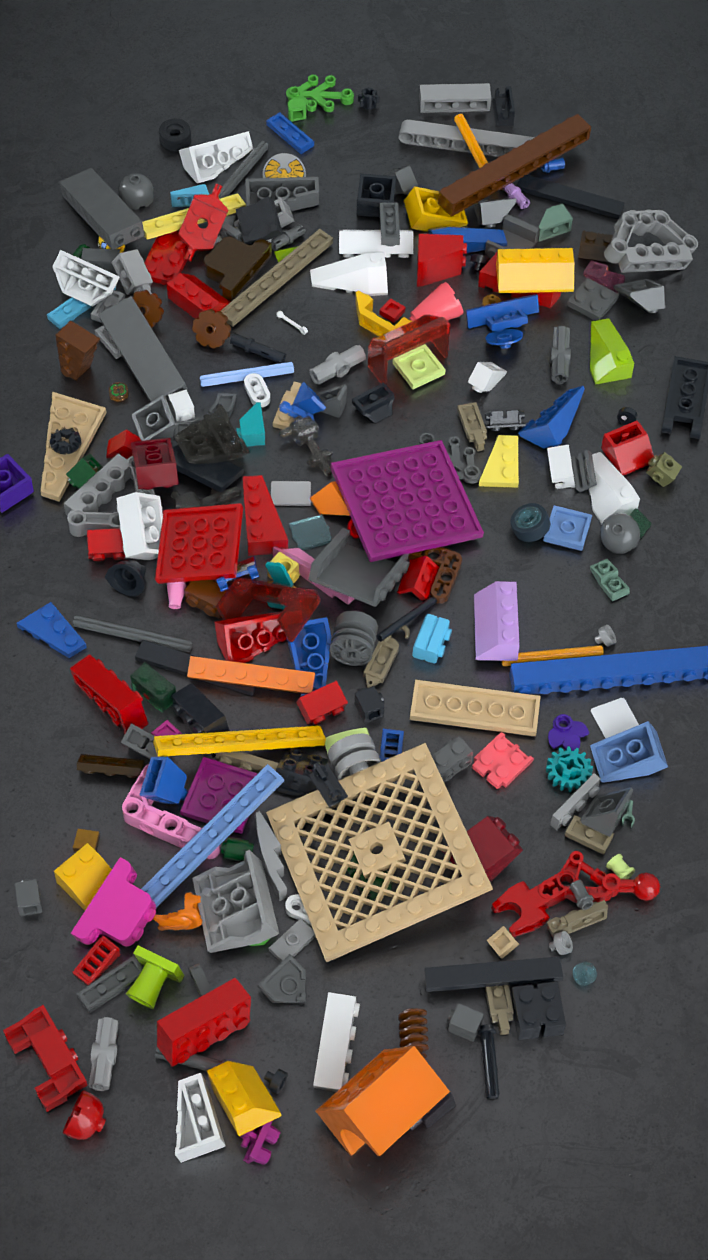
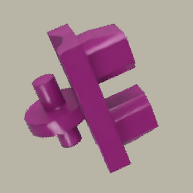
M273 1121L258 1127L256 1131L253 1129L240 1136L243 1139L241 1146L244 1148L248 1147L243 1161L248 1164L255 1161L263 1165L269 1161L271 1151L263 1148L262 1144L264 1140L272 1145L275 1144L281 1133L271 1126Z

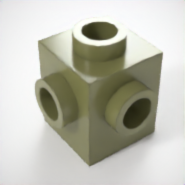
M663 452L659 456L655 455L648 463L650 466L646 473L654 481L665 487L675 480L682 466L670 455Z

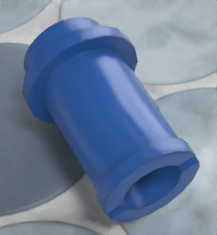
M563 158L553 159L541 166V169L546 173H550L552 170L564 169L565 161Z

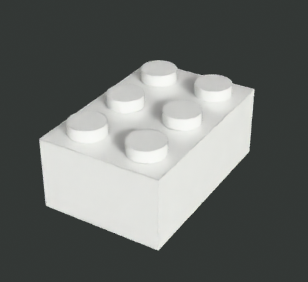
M135 492L116 498L125 558L142 560L158 558L163 519L160 496Z

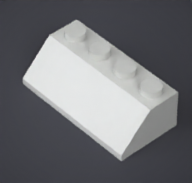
M339 230V254H343V257H354V254L384 252L385 257H391V254H398V257L406 258L409 257V254H413L412 230H400V245L392 247L381 245V230Z

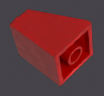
M419 234L417 287L461 274L462 267L466 265V256H463V254H467V243H463V235Z

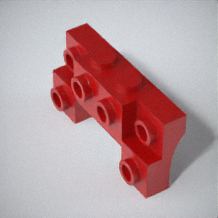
M44 1005L34 1009L25 1018L3 1030L4 1036L14 1054L32 1045L50 1080L35 1087L36 1094L46 1112L68 1101V1096L88 1086L84 1075L76 1063L79 1059L74 1049H68L65 1044L68 1039L64 1031L56 1028Z

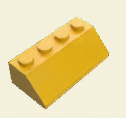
M573 248L497 250L496 270L499 293L574 292Z

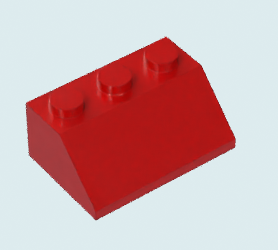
M179 273L166 283L168 299L195 319L204 310L213 309L214 312L221 311L230 303L194 275Z

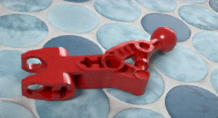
M574 851L570 854L559 873L532 889L524 881L515 884L492 903L491 909L494 913L513 910L519 914L520 918L509 927L510 934L516 937L543 926L550 918L545 911L565 899L577 903L573 892L569 888L570 886H564L561 882L567 881L572 884L579 880L581 870L591 876L590 880L599 885L598 887L585 886L588 894L593 896V902H601L603 900L606 902L615 897L619 892L634 893L640 900L644 901L652 900L660 892V883L657 877L647 872L639 874L634 880L620 879L616 874L612 873L606 874L600 869H594L583 862V854L579 851Z

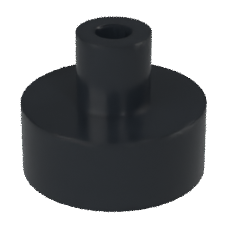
M471 254L470 262L475 263L474 270L481 271L482 265H486L489 262V257Z
M278 1069L275 1074L267 1071L264 1080L270 1082L269 1090L279 1094L287 1080L288 1073L281 1069Z

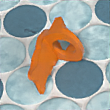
M192 892L185 893V909L168 913V915L155 914L153 920L158 923V930H191L200 927L203 921L197 903L201 902V897L194 895Z

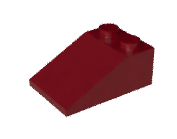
M170 438L131 442L138 489L150 490L154 487L162 486L168 488L178 485L176 460Z

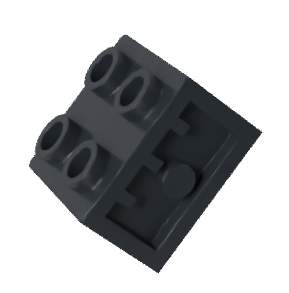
M287 749L276 768V772L283 777L284 782L275 791L296 797H302L316 791L317 787L309 774L312 773V766L315 763L319 762L326 765L328 764V759L322 758L319 755L303 753L298 749Z

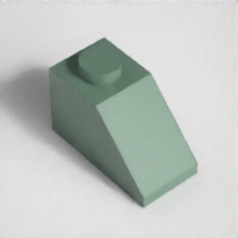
M563 204L546 209L539 225L538 242L571 231L573 218Z

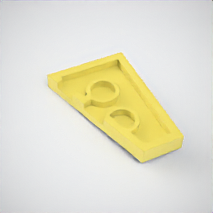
M498 435L480 478L479 486L518 488V436Z

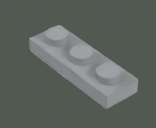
M593 774L552 815L550 825L556 830L562 825L566 826L571 821L572 815L584 808L586 800L597 795L600 790L599 783L601 778Z

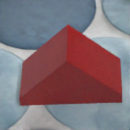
M126 429L109 439L106 458L113 459L117 454H120L125 459L133 456L131 442L141 441L140 437Z

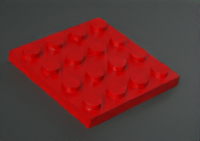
M242 504L164 510L156 568V582L161 584L213 580L223 576L225 579L236 578L243 515Z

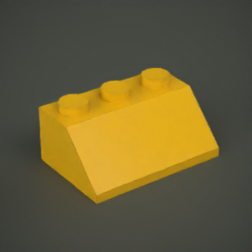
M226 1061L207 1070L212 1090L238 1136L282 1116L254 1066Z

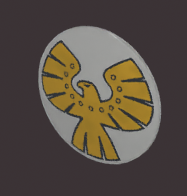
M288 153L274 155L266 162L263 169V178L306 177L303 163L296 156Z

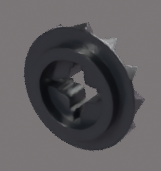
M64 427L62 430L56 429V432L51 434V439L49 440L52 450L63 455L71 454L81 446L79 432L74 431L73 428L66 429ZM62 437L65 439H69V443L66 441H62Z

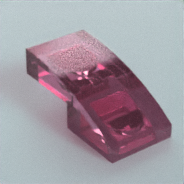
M590 261L583 273V276L616 293L618 291L614 289V285L625 282L624 275L608 271V265Z

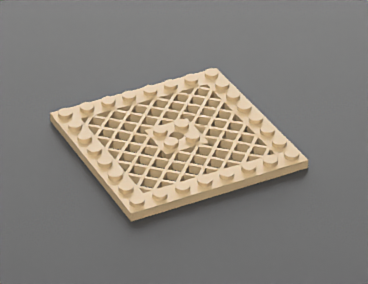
M426 743L339 780L348 797L329 808L320 792L316 790L266 812L275 836L281 844V851L326 962L493 890ZM405 779L414 781L411 789L403 787ZM419 784L421 785L424 793L416 791ZM385 788L394 790L391 797L383 795ZM399 792L408 794L405 802L397 800ZM366 796L373 798L371 806L362 804ZM414 796L422 799L419 806L410 804ZM379 801L388 803L385 810L376 808ZM427 801L432 810L425 809ZM346 805L354 807L350 815L342 813ZM393 805L402 807L399 815L390 813ZM359 810L367 811L365 819L356 817ZM407 810L416 812L413 819L404 817ZM325 814L333 816L330 824L323 822ZM373 814L382 816L378 824L370 822ZM421 814L430 816L427 824L418 822ZM339 818L347 820L344 828L336 826ZM387 818L395 820L393 828L389 822H386ZM435 819L437 820L440 828L432 826ZM305 823L313 824L310 833L302 830ZM353 823L361 825L358 833L350 830ZM401 823L410 825L406 833L398 831ZM319 827L327 829L324 837L316 835ZM415 827L424 830L421 837L412 835ZM333 831L341 834L338 842L330 839ZM429 832L438 834L435 842L426 840ZM300 836L307 838L304 845ZM347 836L352 837L349 839L351 846L343 844ZM396 836L403 838V841L400 846L396 839ZM443 837L445 838L448 846L441 844ZM313 840L321 842L318 850L310 848ZM409 841L418 843L414 851L406 849ZM326 845L335 847L331 855L323 853ZM423 845L432 848L429 856L420 853ZM376 846L383 847L382 852L379 854H373L372 849ZM341 849L348 851L345 860L337 857ZM437 850L446 852L443 860L434 858ZM307 854L314 856L312 862H310ZM354 854L359 864L350 862ZM403 854L411 856L408 865L404 864L406 859ZM452 855L457 865L449 863ZM320 858L328 860L325 869L317 866ZM417 859L426 861L423 869L414 867ZM334 863L342 865L339 873L331 871ZM431 864L440 866L437 874L428 872ZM348 867L357 869L353 878L345 876ZM396 868L405 870L402 878L393 876ZM446 868L454 870L451 879L443 876ZM315 872L322 874L319 882L317 880ZM362 872L365 879L369 878L367 883L359 880ZM411 872L420 875L416 883L408 881ZM328 876L336 879L332 887L324 884ZM376 877L385 879L382 887L373 885ZM425 877L434 880L431 888L422 885ZM342 881L350 883L347 891L338 889ZM391 881L399 884L396 892L387 890ZM439 882L445 883L444 885L438 887ZM356 886L364 888L361 896L352 894ZM405 886L413 888L410 897L401 894ZM322 890L330 892L327 899H325ZM370 890L378 893L375 901L366 899ZM419 891L425 892L421 895H418ZM335 895L344 897L340 905L332 903ZM384 895L393 898L389 906L381 904ZM349 899L358 902L354 910L346 908ZM398 900L404 901V902H402V903L396 905L397 902H398ZM364 904L372 907L369 915L360 913ZM330 909H333V910H336V911H337V913H336L334 919H333V916H332V914H331ZM378 909L383 910L382 912L376 914ZM343 913L351 915L348 924L340 922ZM357 918L363 919V920H361V921L355 923L356 920H357Z

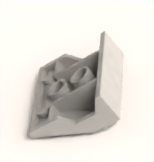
M250 850L245 851L244 861L230 868L213 867L193 877L195 893L201 897L198 907L203 921L202 926L208 952L212 953L258 944L279 934L263 863Z

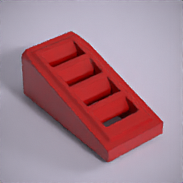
M102 936L75 968L73 974L87 986L90 985L120 956L119 948L105 936ZM105 948L110 953L107 954L103 951V949ZM96 956H101L104 959L103 962H101ZM92 961L98 968L95 969L89 963ZM85 968L92 973L91 977L83 972Z

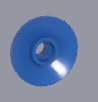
M504 329L500 332L494 331L489 333L485 340L489 344L506 349L510 348L511 344L520 341L523 338V332L516 329Z

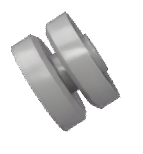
M361 733L347 736L333 744L328 751V757L331 765L335 768L334 772L338 781L382 762L379 754L375 751V744L368 734Z

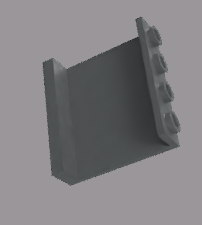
M342 528L312 562L308 580L376 607L381 600H385L388 591H392L395 582L400 581L402 573L407 572L410 564L407 561L409 553L403 554L397 563L387 559L370 562L364 550L347 544L350 530Z

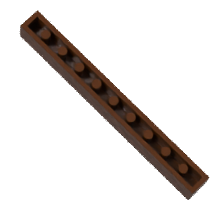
M578 114L567 118L564 122L554 125L551 129L540 133L537 137L526 141L521 146L513 148L503 156L501 155L476 171L470 172L469 175L456 180L447 187H443L439 191L438 204L451 217L589 140L591 126Z

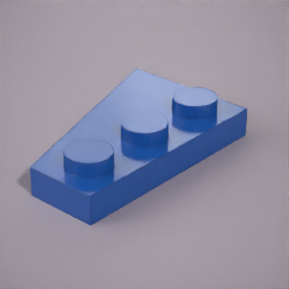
M52 602L17 622L19 629L28 631L34 638L43 640L49 644V647L68 658L87 648L83 639Z

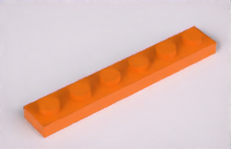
M190 656L187 677L308 694L313 692L315 673Z

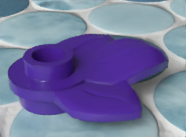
M561 714L553 720V728L548 733V742L553 749L562 745L566 750L570 746L571 751H574L576 748H580V737L589 735V731L582 722L573 721L570 716ZM560 724H565L567 727H561Z

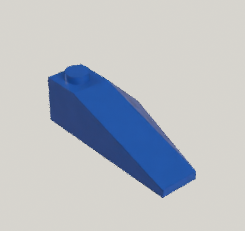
M451 226L428 229V234L463 235V243H467V253L485 250L487 240L501 246H507L504 231L499 229Z

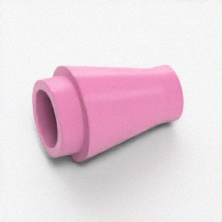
M185 582L167 583L169 608L180 609L187 585Z

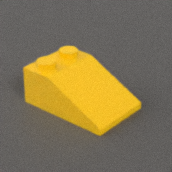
M414 186L404 200L412 229L428 231V229L444 226L462 227L467 226L468 221L464 210L451 217L438 204L439 191Z
M87 843L54 870L56 883L85 911L112 869Z

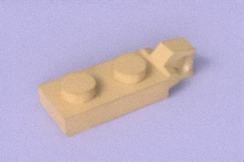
M294 382L291 391L286 390L282 401L291 403V406L301 383ZM278 408L273 421V427L292 431L296 419L290 417L288 413L281 412L280 408Z

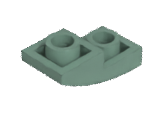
M608 559L590 566L595 579L611 601L630 594L629 587L618 576V569Z

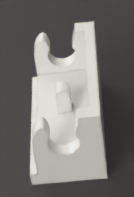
M569 444L547 448L552 483H557L555 488H575Z

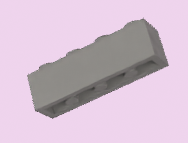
M490 83L420 85V113L490 111Z

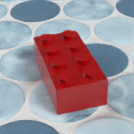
M233 978L158 1020L157 1048L172 1067L178 1063L186 1062L190 1056L197 1052L205 1051L211 1044L226 1039L229 1034L236 1030L244 1029L250 1023L251 996L239 981Z

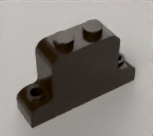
M224 237L220 242L216 243L211 253L205 256L203 260L205 275L219 283L222 296L229 302H232L272 256V243L260 239L255 241L253 245H247L233 237Z

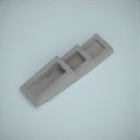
M258 811L256 812V825L261 860L269 883L278 900L281 901L287 898V887L281 879L284 876V866L278 858L281 855V844L261 812Z

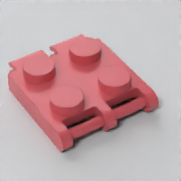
M501 732L474 757L475 763L472 765V769L482 777L489 774L486 780L496 789H499L501 786L506 788L533 762L534 758L532 756L528 757L519 749L520 746L511 743L505 738V734Z

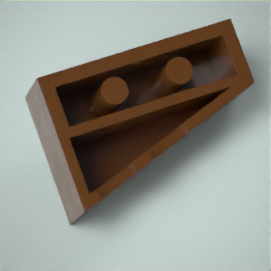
M70 320L55 336L61 372L64 376L76 381L91 366L94 358L93 354L97 350L96 345L100 338Z

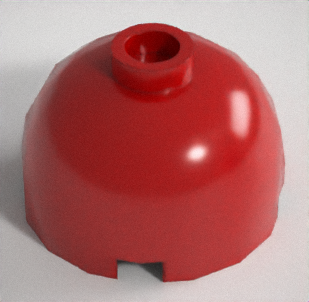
M85 1090L82 1091L70 1117L67 1119L62 1133L77 1140H85L90 1138L95 1131L101 1132L106 1119L102 1118L104 1108L99 1098Z

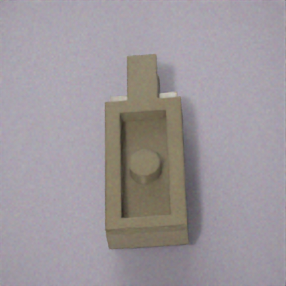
M477 403L458 405L457 411L467 439H469V442H474L477 451L485 450L484 440L487 439V430Z
M605 900L594 902L593 906L587 910H573L566 916L551 919L547 922V928L552 937H554V934L562 931L570 934L607 919L608 905Z
M509 986L485 987L492 1023H498L500 1035L509 1034V1021H513L514 1012Z

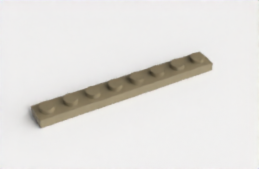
M321 229L316 231L221 310L228 317L227 323L232 327L332 245L333 237Z

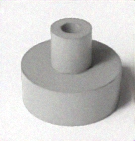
M606 624L598 629L599 635L595 637L598 645L604 643L609 647L616 643V636L609 625Z
M566 931L554 934V941L549 943L551 951L557 950L560 955L571 953L573 944L569 934Z

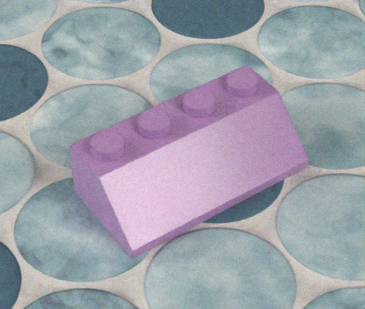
M496 581L474 594L476 660L517 661L519 652L517 583Z

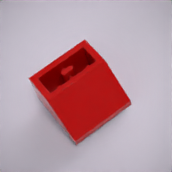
M638 420L603 435L601 449L623 476L649 465V461L654 457L648 434Z

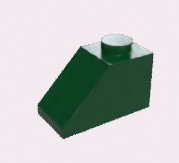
M89 454L72 467L66 475L69 477V483L80 489L103 466Z

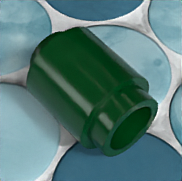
M228 837V840H224L222 843L221 853L225 854L224 858L242 862L244 861L245 851L250 850L253 853L254 844L249 843V840Z

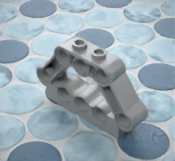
M630 210L624 212L614 226L615 233L611 243L604 251V256L609 262L618 263L621 273L684 270L693 260L691 254L698 247V241L694 236L687 234L672 221L663 210ZM646 232H650L658 237L666 246L653 243L651 246L636 244L634 247H628V242L632 233L642 236Z
M117 454L64 502L69 531L73 536L81 537L87 535V530L120 528L118 512L101 513L98 512V507L110 502L112 494L123 490L125 482L130 478L133 480L135 492L155 495L153 489H138L133 456L125 459L120 454Z

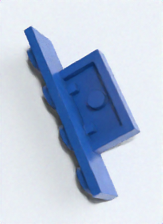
M533 294L466 310L467 327L473 328L487 325L492 331L500 332L505 328H517L527 324V315L539 312L538 295Z

